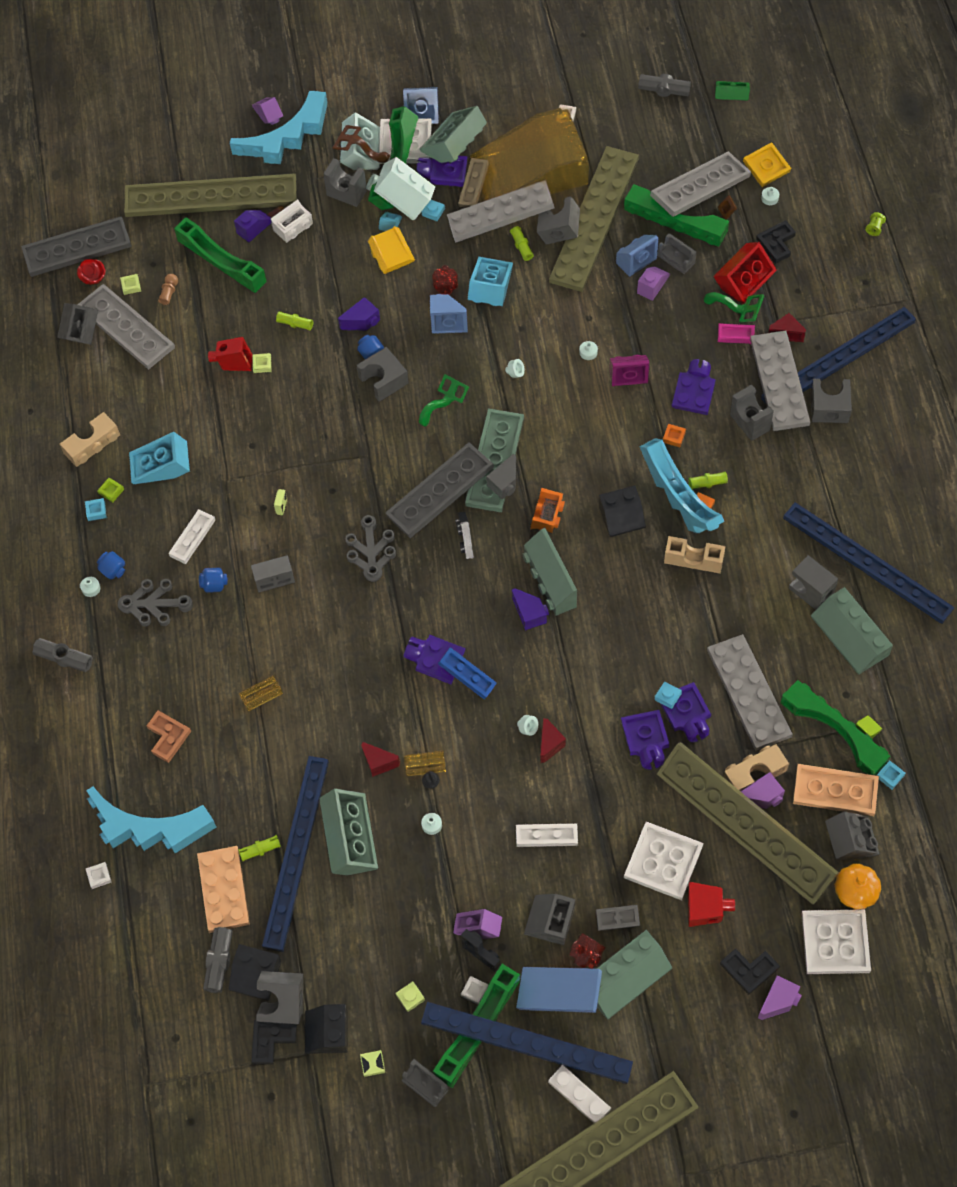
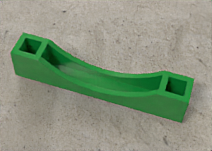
M405 106L392 110L389 128L392 141L390 160L397 157L406 164L418 116ZM374 183L371 187L368 201L381 210L394 208L392 204L374 192L376 183Z
M633 184L625 198V211L659 223L662 226L672 228L677 232L685 233L695 239L703 240L710 245L718 247L721 245L728 232V220L715 215L694 217L678 214L672 217L650 196V190Z
M187 217L174 228L178 242L253 293H256L266 283L264 269L252 261L239 259L225 251Z
M797 680L782 695L780 704L795 716L819 720L836 730L851 748L856 767L863 773L876 776L888 763L890 755L884 747L875 744L868 734H863L852 721H847L839 710L830 707L822 696H817L813 693L807 684Z
M501 964L473 1015L496 1021L520 983V974ZM459 1035L433 1070L434 1075L453 1088L482 1042Z

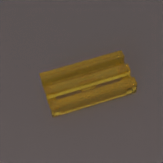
M273 675L240 692L239 696L247 710L250 711L283 694ZM272 683L274 684V685H272V686H270V687H268V688H266V689H264V690H261V691L257 692L255 695H253V696H251V697H249V698L246 699V696H248V695H250V694H252V693H254V692H256V691H258V690H260V689H262V688H264V687H266V686H268V685H270V684H272Z
M444 751L404 755L406 776L429 773V771L435 773L446 772ZM441 764V766L410 769V767Z

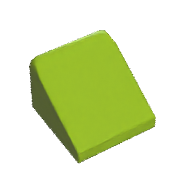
M868 715L855 724L858 730L863 734H868L871 738H874L882 730Z

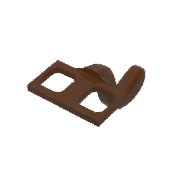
M346 125L332 147L336 150L348 151L352 144H357L366 155L377 162L386 163L390 158L387 152L377 153L372 150L365 140L358 136L361 127ZM348 129H356L352 135L345 134ZM341 141H347V142H348V144L346 145V147H337V146L339 145V143H340Z

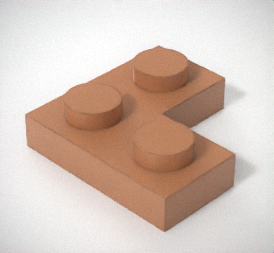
M157 711L147 724L149 730L161 736L151 750L152 754L168 763L191 733L190 728L160 711Z

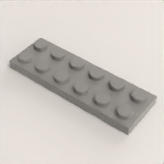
M728 151L653 189L650 196L674 217L749 178L751 171Z
M546 180L447 214L456 243L554 209L555 207Z
M104 284L78 304L98 310L96 325L148 370L175 348L173 342Z
M787 331L751 336L750 342L767 408L770 406L774 410L771 423L773 431L810 426V418Z
M742 634L707 647V652L755 751L791 738L793 734L744 635Z

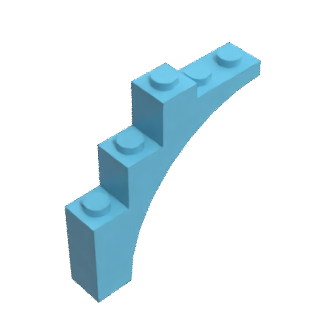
M309 91L300 111L290 121L272 132L256 137L231 138L230 147L232 155L263 157L264 163L281 164L284 148L301 149L304 133L321 135L327 108L326 92Z
M655 438L639 446L656 486L664 488L672 508L680 510L689 531L696 533L705 530L712 531L724 522L722 515L713 511L702 502L686 483L675 466L662 439Z
M94 786L86 790L90 796L87 798L89 804L93 809L97 807L99 810L97 816L102 823L99 826L102 833L99 835L104 843H110L112 848L131 838L136 847L140 845L145 851L162 840L167 849L172 848L174 853H177L216 828L214 820L204 805L174 817L145 818L128 814L114 807L99 794Z

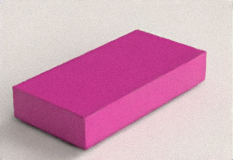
M718 325V342L751 344L750 337L755 334V325Z

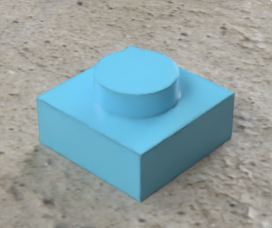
M430 200L421 211L422 216L438 221L445 210V205Z
M104 498L85 501L88 521L107 518Z
M664 682L655 695V701L672 709L681 696L682 690Z
M889 760L877 776H879L881 782L893 790L906 773Z

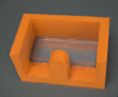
M541 488L530 529L541 530L545 528L547 532L553 533V529L558 528L560 517H557L558 511L562 512L565 501H562L563 493Z

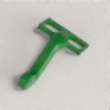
M711 292L705 295L704 302L708 305L715 302L725 304L734 312L741 314L739 322L745 323L756 320L764 295L748 296L745 304L738 305L723 294ZM759 298L757 304L749 305L752 299ZM754 312L752 318L744 319L747 313Z
M444 374L437 390L444 394V398L431 401L423 408L419 417L420 425L426 427L429 424L430 415L433 410L444 408L454 400L462 403L469 386ZM449 379L451 386L446 392L442 387L445 380ZM458 386L464 387L461 398L455 396Z

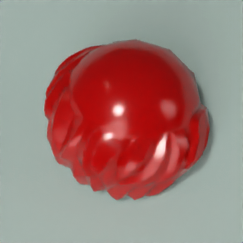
M86 259L78 266L77 276L83 283L94 285L103 280L106 270L101 261Z

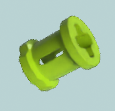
M875 212L871 214V221L865 230L869 235L879 236L881 226L885 223L886 217L881 213Z

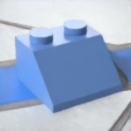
M438 87L403 89L405 107L416 114L418 119L431 118L432 124L439 123Z
M643 235L640 238L634 239L631 244L622 247L617 252L616 264L629 277L657 259L658 237L656 235Z
M448 294L430 295L432 333L468 332L467 311L465 307Z

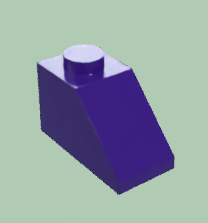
M246 210L234 220L237 234L247 242H250L268 227L272 221L261 210Z
M365 297L338 317L341 330H368L380 320L379 309Z
M516 588L512 589V600L524 629L528 630L546 624L547 616L549 615L546 604L542 605L538 597Z

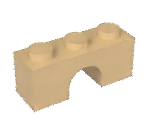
M104 412L89 422L93 431V435L90 438L80 439L74 433L60 443L63 453L76 467L85 463L88 458L100 452L103 447L110 442H114L120 436L117 425Z
M668 536L664 559L665 564L721 574L725 546L706 543L705 548L697 549L687 544L688 539Z
M777 744L771 747L766 746L760 750V753L745 757L742 760L743 762L728 766L724 771L723 778L741 792L754 783L750 775L751 772L756 770L762 771L765 774L770 772L775 778L788 770L789 763Z

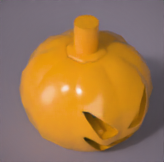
M851 864L841 869L834 884L835 892L840 902L854 910H863L874 905L879 899L881 892V883L876 872L862 864Z

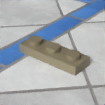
M471 158L458 202L459 207L467 208L478 204L489 166L488 160Z

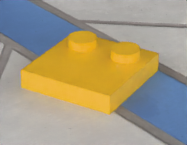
M772 142L743 158L744 164L761 187L791 171V167Z

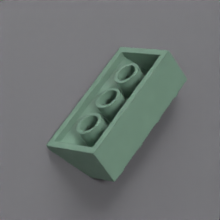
M474 106L452 112L421 146L420 151L440 163L456 161L458 155L466 150V146L474 141V137L482 132V128L487 123L479 107Z
M543 528L524 545V553L522 555L525 563H529L531 566L530 572L532 577L539 582L538 588L541 594H545L547 598L546 604L549 610H553L557 616L577 607V589L546 529Z
M845 587L829 596L811 615V618L858 675L888 657L891 653L892 643Z
M333 789L320 797L332 874L352 875L378 869L365 793Z
M647 930L597 968L602 971L597 1008L607 1020L610 1019L672 969L661 946Z

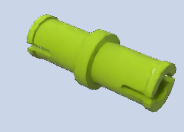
M519 226L513 227L510 233L514 238L515 247L519 249L524 261L531 260L534 255L528 245V239L524 237Z
M279 311L276 316V322L290 325L291 328L299 327L310 331L313 327L312 319L299 317L298 314L291 315Z
M726 472L716 474L705 473L704 476L690 477L688 483L691 489L711 488L712 485L728 483V477Z
M277 835L260 842L257 840L255 844L238 849V852L243 862L257 855L263 856L265 852L280 848L281 846Z

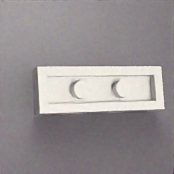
M198 509L170 550L169 556L186 564L215 522V517Z
M577 824L516 825L517 847L578 846Z
M563 1065L548 1080L550 1085L593 1123L605 1117L611 1110L610 1106Z

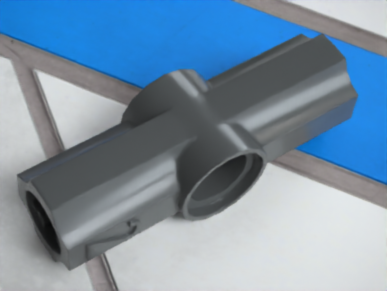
M641 74L638 89L655 91L662 97H667L670 94L689 96L691 82L673 79L669 74H661L659 77Z
M39 638L33 645L32 653L34 655L54 661L61 667L68 666L87 672L92 665L93 657L91 655L73 650L66 644H56ZM66 653L65 656L59 657L61 654Z
M225 927L214 928L211 949L208 950L206 956L207 971L203 987L204 991L210 993L222 992L225 972L230 965L229 950L233 933L231 929Z

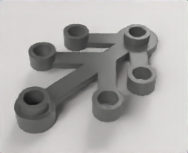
M366 515L362 518L361 525L362 529L366 531L367 547L360 543L356 535L352 533L346 535L345 541L348 546L354 547L368 557V563L360 559L355 550L347 552V560L364 570V577L367 580L375 582L381 578L382 568L390 559L395 558L396 550L393 546L386 547L384 550L385 555L377 563L376 556L395 537L392 530H385L383 538L374 546L373 530L377 526L376 519L371 515ZM388 534L392 535L390 538L385 537ZM350 538H353V539H354V541H352V542H349L348 540H349Z
M149 579L143 580L141 587L135 593L124 595L118 601L119 610L127 614L132 613L142 626L150 625L151 618L147 613H142L138 608H146L158 619L160 625L167 626L170 623L169 615L162 613L157 607H178L182 612H188L193 607L192 599L187 595H182L178 599H158L165 592L172 589V583L169 579H163L160 582V587L145 600L139 599L146 592H150L154 588L152 581ZM164 584H169L168 587H163ZM148 618L146 622H142V619ZM162 618H167L166 621H161Z

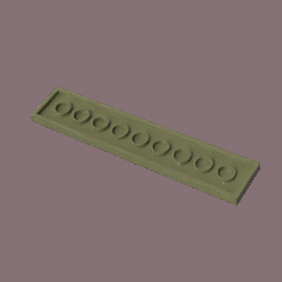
M606 146L580 206L578 237L565 241L550 275L549 283L583 292L639 160L638 154Z
M296 174L125 185L124 213L125 217L266 208L278 207L280 205L289 206L297 200Z
M681 742L675 746L658 771L657 775L811 904L817 903L839 873Z
M673 1071L499 1187H583L698 1110L699 1107Z

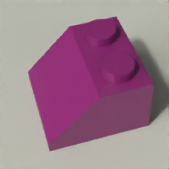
M646 355L610 358L609 369L612 386L648 383L649 359Z

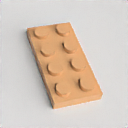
M798 764L793 804L874 816L879 776Z
M238 846L197 853L209 933H212L214 928L218 927L232 929L250 925Z

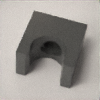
M333 158L323 174L327 196L358 207L367 192L364 169L358 168L354 176H351L341 169L340 161Z
M571 196L565 198L564 207L559 213L554 215L551 210L538 214L537 233L546 245L578 237L580 208Z
M387 347L357 365L358 377L362 382L373 376L382 378V380L374 384L375 398L379 402L409 384L407 370Z
M813 379L810 391L812 422L849 423L852 412L850 379L843 380L840 393L837 395L824 393L820 386V379Z
M753 385L733 395L730 416L751 441L770 431L774 413L770 406L764 410L761 409L756 401V389Z
M809 555L792 571V575L796 579L789 585V589L815 610L829 596L835 593L838 578Z
M261 971L257 981V989L260 991H271L277 996L278 1001L275 1003H261L256 1021L299 1024L303 1013V974Z

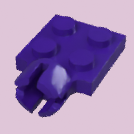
M458 156V159L452 163H449V161L440 163L433 158L419 157L416 170L423 178L430 179L431 184L463 187L468 156Z
M694 359L690 362L688 371L686 373L680 372L672 408L708 415L716 379L709 377L711 370L709 362L703 360L702 366L699 368L700 359Z
M429 635L427 640L411 637L408 645H406L404 658L417 664L415 671L452 685L454 676L439 666L438 663L450 647L461 656L464 655L466 648Z
M693 682L678 688L682 690V694L672 709L661 703L660 705L674 732L682 730L690 742H698L696 735L701 740L709 735V727L705 720L711 718V713Z
M660 710L621 717V724L630 756L638 755L641 765L645 769L652 770L650 764L652 760L655 768L661 767L665 761L663 749L669 748V741Z

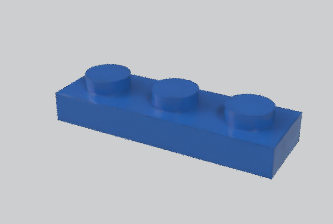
M451 647L438 663L439 666L483 699L489 695L497 682Z

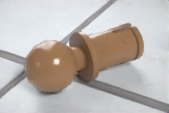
M169 273L166 275L165 283L162 284V292L158 301L163 305H169L171 296L176 290L175 286L178 284V277L175 274Z

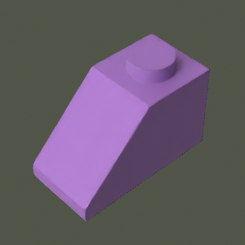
M266 97L252 104V107L264 123L273 125L280 121L279 118L283 117L275 97Z
M655 266L647 268L638 280L637 294L653 301L669 278L670 273Z
M769 772L741 792L760 808L767 809L771 805L775 807L783 801L785 790Z
M486 909L457 913L453 933L461 935L467 929L470 932H477L482 939L496 938L500 934L502 917Z
M777 975L758 1018L763 1020L790 1011L792 1005L797 1007L802 996L798 993L800 986Z

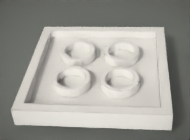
M431 118L418 119L406 164L418 163L419 157L431 158L420 151L421 146L431 136ZM381 119L379 153L387 152L391 156L390 119Z
M646 822L624 878L682 900L703 843Z
M865 910L802 911L806 974L871 972Z

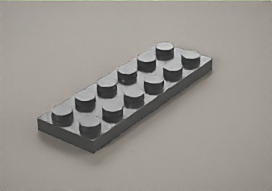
M121 216L21 247L30 276L33 277L132 246Z
M469 442L385 512V514L409 538H412L491 471L494 465Z

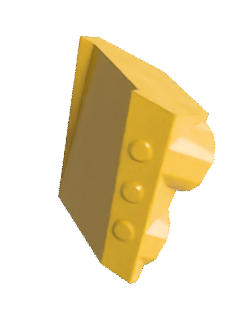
M394 226L392 229L371 236L368 240L371 254L376 258L379 268L384 274L415 261L398 227Z

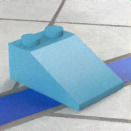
M478 257L469 283L468 300H472L475 303H488L492 306H503L513 263Z
M175 432L129 452L132 484L174 479L190 472L187 441Z

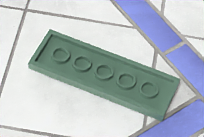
M488 408L478 451L493 463L494 468L468 489L465 501L466 507L502 512L505 498L502 500L487 486L486 476L512 454L516 455L524 414Z

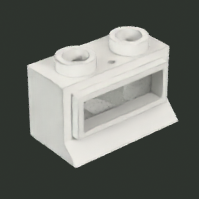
M298 199L271 218L273 231L286 243L313 224L312 214L300 204Z

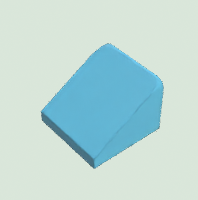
M385 212L380 217L379 230L387 231L394 226L398 227L402 216Z

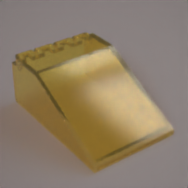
M558 108L535 114L470 155V160L475 158L488 160L489 162L482 186L486 201L546 180L550 194L588 184V157L568 109L562 110Z

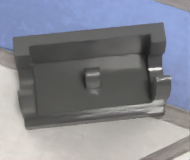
M670 233L666 236L665 243L660 242L657 256L681 273L685 274L695 264L696 251Z
M288 555L251 565L258 593L295 583Z
M637 905L595 910L598 931L640 926Z
M415 1059L410 1063L409 1070L407 1072L404 1071L402 1075V1082L434 1107L438 1105L449 1091L447 1084Z

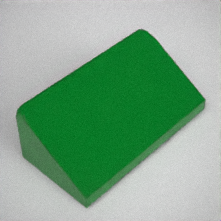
M716 82V99L749 100V82Z

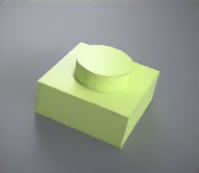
M414 982L396 992V996L407 1012L425 1001L424 996Z

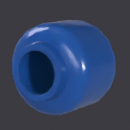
M366 335L359 340L357 348L358 352L366 360L384 349V346L376 336Z
M113 551L103 553L97 561L98 570L108 579L120 578L126 571L124 569L125 561Z
M204 568L202 573H199V587L203 588L207 593L221 592L224 585H227V574H223L221 568Z

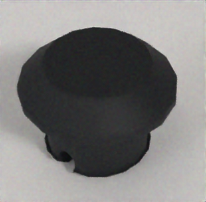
M433 771L425 773L422 777V784L429 789L437 787L440 781L438 774Z

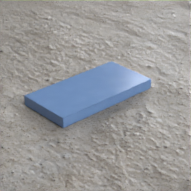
M523 967L516 1008L519 1010L596 1013L602 971L589 968Z

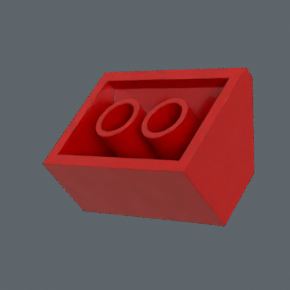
M760 242L746 243L713 277L722 291L740 303L745 304L747 297L752 296L777 269Z

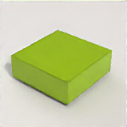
M108 478L97 492L113 503L123 492L124 487Z

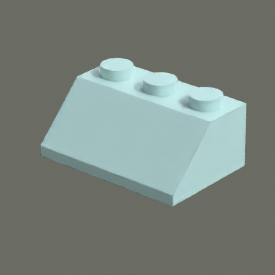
M356 112L342 122V131L346 125L361 127L358 136L364 139L372 150L379 153V126ZM348 129L345 134L352 135L356 129ZM341 141V147H346L348 142ZM352 144L348 151L341 150L340 163L352 170H358V168L378 170L380 168L379 162L366 155L357 144Z
M395 157L383 165L374 192L410 219L415 220L431 200L435 186Z

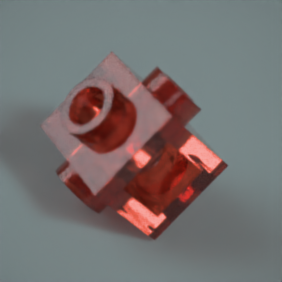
M446 265L436 269L432 274L433 287L441 294L449 295L458 288V275L456 271Z
M582 933L579 939L573 943L569 955L575 958L574 963L582 968L588 966L593 969L601 961L602 953L606 947Z

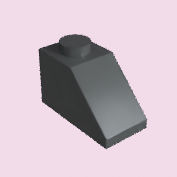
M514 454L486 476L487 486L502 500L506 496L512 495L516 489V455Z

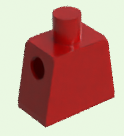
M238 337L218 341L216 351L208 352L209 362H218L222 370L252 371L253 354L245 339Z
M689 882V927L722 922L723 911H735V899H723V889L721 887Z

